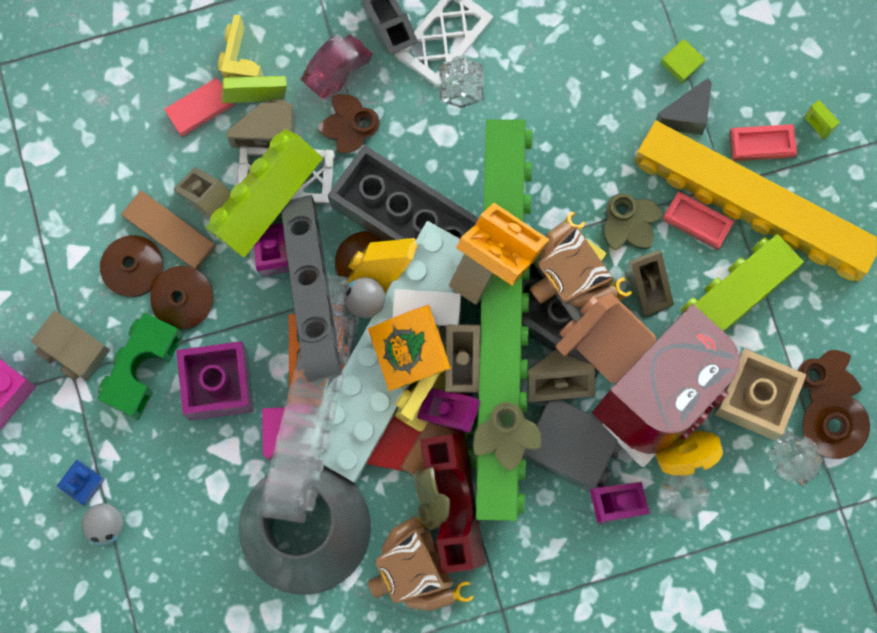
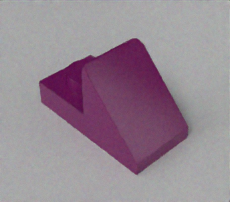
M283 223L270 225L254 245L256 270L261 277L289 272Z
M431 388L421 404L417 419L458 433H470L480 400L470 396Z
M642 481L589 490L599 526L617 520L650 514Z

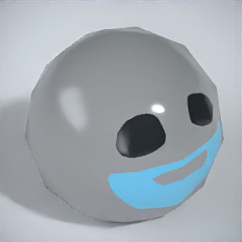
M363 277L357 278L347 286L344 302L347 309L354 316L372 318L383 309L386 295L383 287L375 279Z
M100 503L86 511L82 518L81 528L89 542L95 545H107L114 542L120 536L124 521L116 507Z

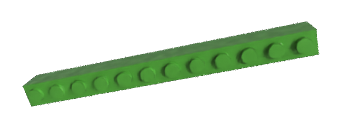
M486 119L483 209L484 212L495 203L524 223L525 214H531V194H525L526 182H532V162H526V149L533 148V129H527L525 119ZM530 266L513 285L496 276L481 298L478 427L490 420L492 410L500 403H513L523 413H527V393L521 392V379H528V359H522V346H528L529 326H523V313H529V293H523L524 280H530ZM504 413L501 416V423L504 426H510L514 421L513 415L510 413ZM494 451L478 455L476 520L518 521L519 514H525V494L519 493V480L526 479V460H521L516 468L509 471L499 462Z

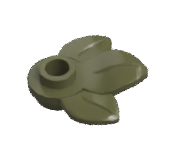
M625 193L612 196L606 207L609 218L603 228L608 245L615 251L620 249L626 241L637 248H650L653 243V230L650 223L659 220L663 216L660 208L649 199L635 200L631 195ZM622 205L627 208L628 212L626 214H619L616 208Z
M510 402L500 403L492 410L490 420L477 428L473 441L474 452L476 455H484L494 451L499 462L507 470L511 471L521 462L525 448H541V433L536 424L524 419L523 412L517 405ZM504 413L513 415L514 421L510 426H504L501 423V416Z
M428 468L423 472L421 469H418L415 472L414 483L416 494L421 504L418 508L419 519L428 529L435 530L440 525L445 524L449 515L450 500L444 494H439L435 482L434 468Z

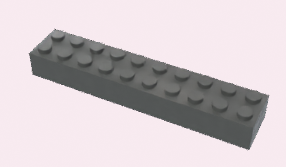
M363 145L327 195L330 206L383 241L417 239L427 221L461 239L464 234L475 226L479 219L366 145ZM532 263L530 265V280H524L523 293H529V313H523V326H529V336L551 351H559L555 347L563 339L559 333L573 318L556 294L542 304L536 299L529 288L543 279V276ZM577 349L567 354L590 363ZM595 368V379L597 378V376H598L599 373H600L596 368Z

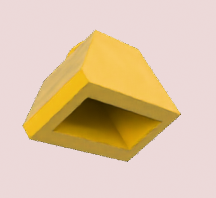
M410 238L369 243L363 253L357 251L350 261L348 268L352 269V272L347 282L351 283L357 278L363 277L375 279L383 287L386 294L393 280L397 281L412 261L418 246L415 243L416 239Z

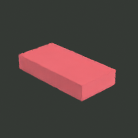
M218 78L213 79L164 109L181 137L235 106L234 103H222V84Z
M794 124L731 128L729 131L732 161L795 158L797 155Z
M679 191L662 221L716 250H719L734 223L730 218Z

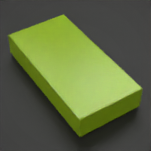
M286 76L224 78L221 89L222 103L284 100L287 88Z

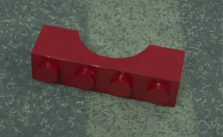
M465 432L420 439L425 470L434 468L437 490L439 494H444L450 500L448 518L445 524L441 525L436 540L441 572L443 574L474 570L486 564L480 524L479 520H476V500Z

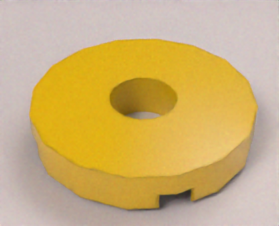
M693 431L685 441L679 437L666 450L657 453L656 459L658 466L660 465L664 473L674 476H688L695 473V468L703 466V470H707L714 466L721 459L723 450L720 438L714 433Z

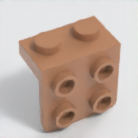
M610 292L599 300L595 296L590 299L580 310L584 316L577 323L572 320L559 333L563 339L555 347L564 356L577 349L608 381L617 383L656 343V336Z

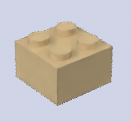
M744 348L739 354V370L735 378L725 388L729 394L717 406L714 415L775 441L785 431L807 374Z

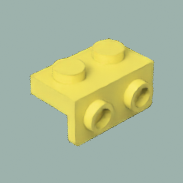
M446 371L414 382L409 390L405 388L395 403L398 409L393 416L418 432L423 431L428 422L417 419L421 404L431 388L445 391Z

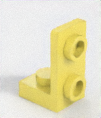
M234 15L232 24H228L226 27L225 42H227L225 53L221 52L219 56L218 70L221 71L223 78L263 76L261 67L255 62L246 59L237 62L244 33V24L240 15Z

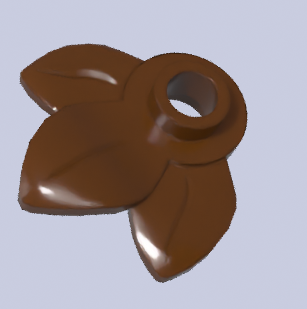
M337 94L331 97L335 114L327 117L317 126L318 130L325 137L337 140L338 153H351L361 147L365 138H370L377 133L380 127V120L374 110L363 108L357 97ZM367 120L370 122V125L367 128H361L359 123Z
M830 350L819 359H808L799 366L798 371L807 374L802 387L809 390L811 402L829 393H842L853 396L862 390L856 378L845 370L850 361V354L840 350ZM809 370L817 372V381H813L808 377Z

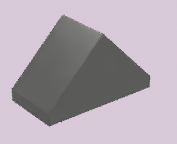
M709 78L659 112L656 121L677 132L702 135L707 125L712 82Z

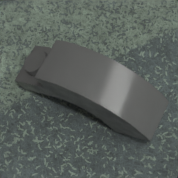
M360 0L380 44L388 55L418 43L407 13L405 14L402 11L397 0Z

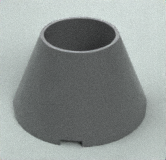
M313 462L292 463L267 474L249 493L243 505L239 521L241 548L252 570L272 587L283 592L298 595L317 594L330 590L351 576L366 554L371 534L369 510L357 486L351 480L327 466ZM303 495L314 496L325 501L331 513V528L323 544L305 555L294 556L284 554L276 545L273 537V521L280 507L290 499Z

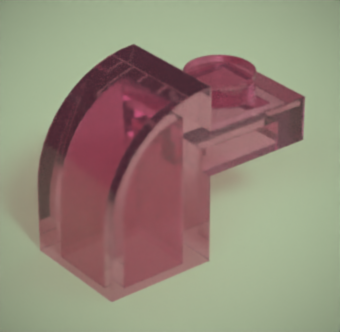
M336 34L326 41L314 54L303 73L301 81L323 100L340 91L350 72L367 64L373 53L352 35L341 38Z

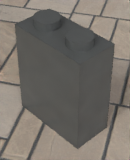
M560 399L549 400L537 424L541 433V448H526L522 459L588 492L597 486L604 487L611 470L606 469L610 457L617 459L622 446L595 416Z

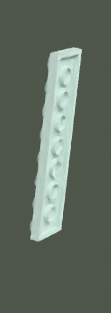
M428 221L425 223L415 241L418 246L412 261L398 280H393L385 294L383 309L372 317L343 368L342 375L338 377L298 448L302 453L352 482H357L398 409L395 405L398 397L405 388L409 389L411 386L409 384L393 391L388 390L368 328L392 318L395 289L457 293L449 287V284L464 255L463 252L456 248L460 240L458 237ZM436 326L439 334L444 326Z

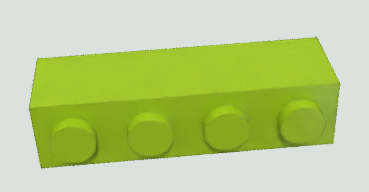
M283 129L281 133L273 137L270 147L263 156L254 161L250 167V172L243 181L231 190L230 197L224 205L211 215L210 222L205 228L228 248L245 258L322 161L323 157L299 135Z
M776 234L771 240L764 237L751 249L754 252L752 256L746 261L743 257L736 260L727 269L730 274L722 281L719 277L715 278L704 288L707 294L698 301L693 297L681 307L680 311L684 313L693 304L723 332H726L794 274L804 261L779 234Z

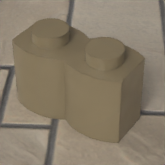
M55 310L31 340L33 344L38 346L35 351L36 354L49 363L54 359L63 364L60 371L74 381L79 376L88 381L110 352V349Z

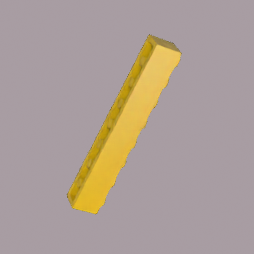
M656 120L637 151L634 162L638 164L642 171L651 175L656 173L665 178L666 182L672 187L680 190L684 188L692 192L694 197L700 202L708 205L712 203L722 208L725 215L732 219H742L750 223L751 228L760 234H770L772 236L779 234L792 250L798 249L808 254V258L816 264H826L836 269L837 274L844 279L859 282L868 273L877 256L876 236Z

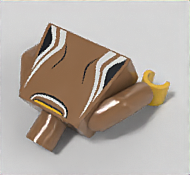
M570 212L563 222L546 234L545 237L549 241L538 255L540 261L537 264L545 277L529 289L540 304L556 293L565 305L570 303L576 308L584 307L594 296L599 300L610 292L619 301H622L632 294L631 291L624 293L619 288V285L625 282L626 279L620 278L614 282L613 276L580 232L585 222L583 221L580 225L572 223L571 220L576 213Z
M413 516L390 531L381 547L382 555L375 560L380 575L368 581L369 589L374 597L379 598L389 593L395 604L404 602L408 608L433 611L453 605L454 600L469 602L474 598V596L463 598L459 592L462 586L471 584L469 582L458 583L454 590L451 591L450 587L454 586V583L449 573L442 574L436 544L429 529L421 523L419 517Z

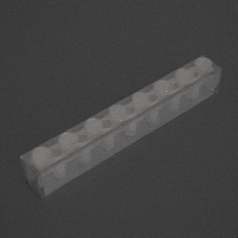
M327 274L342 366L348 364L350 346L346 344L348 337L354 338L357 320L353 318V314L347 309L344 302L345 290L350 284L347 282L349 277ZM299 351L261 501L264 517L305 523L307 511H313L315 507L317 491L312 489L314 481H320L322 477L324 460L319 459L321 451H327L329 447L331 431L327 430L328 421L334 422L336 417L337 402L333 400L335 392L341 393L344 373L340 376L308 383L302 365L301 351Z

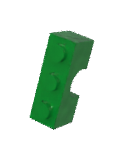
M144 312L140 319H136L132 323L129 330L130 338L125 348L121 347L116 353L113 361L115 366L110 376H105L101 381L97 398L103 404L138 421L154 393L149 387L139 383L137 379L138 367L143 361L150 358H157L169 364L184 336L178 328Z

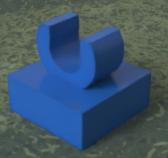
M76 459L57 487L80 504L86 506L105 479Z

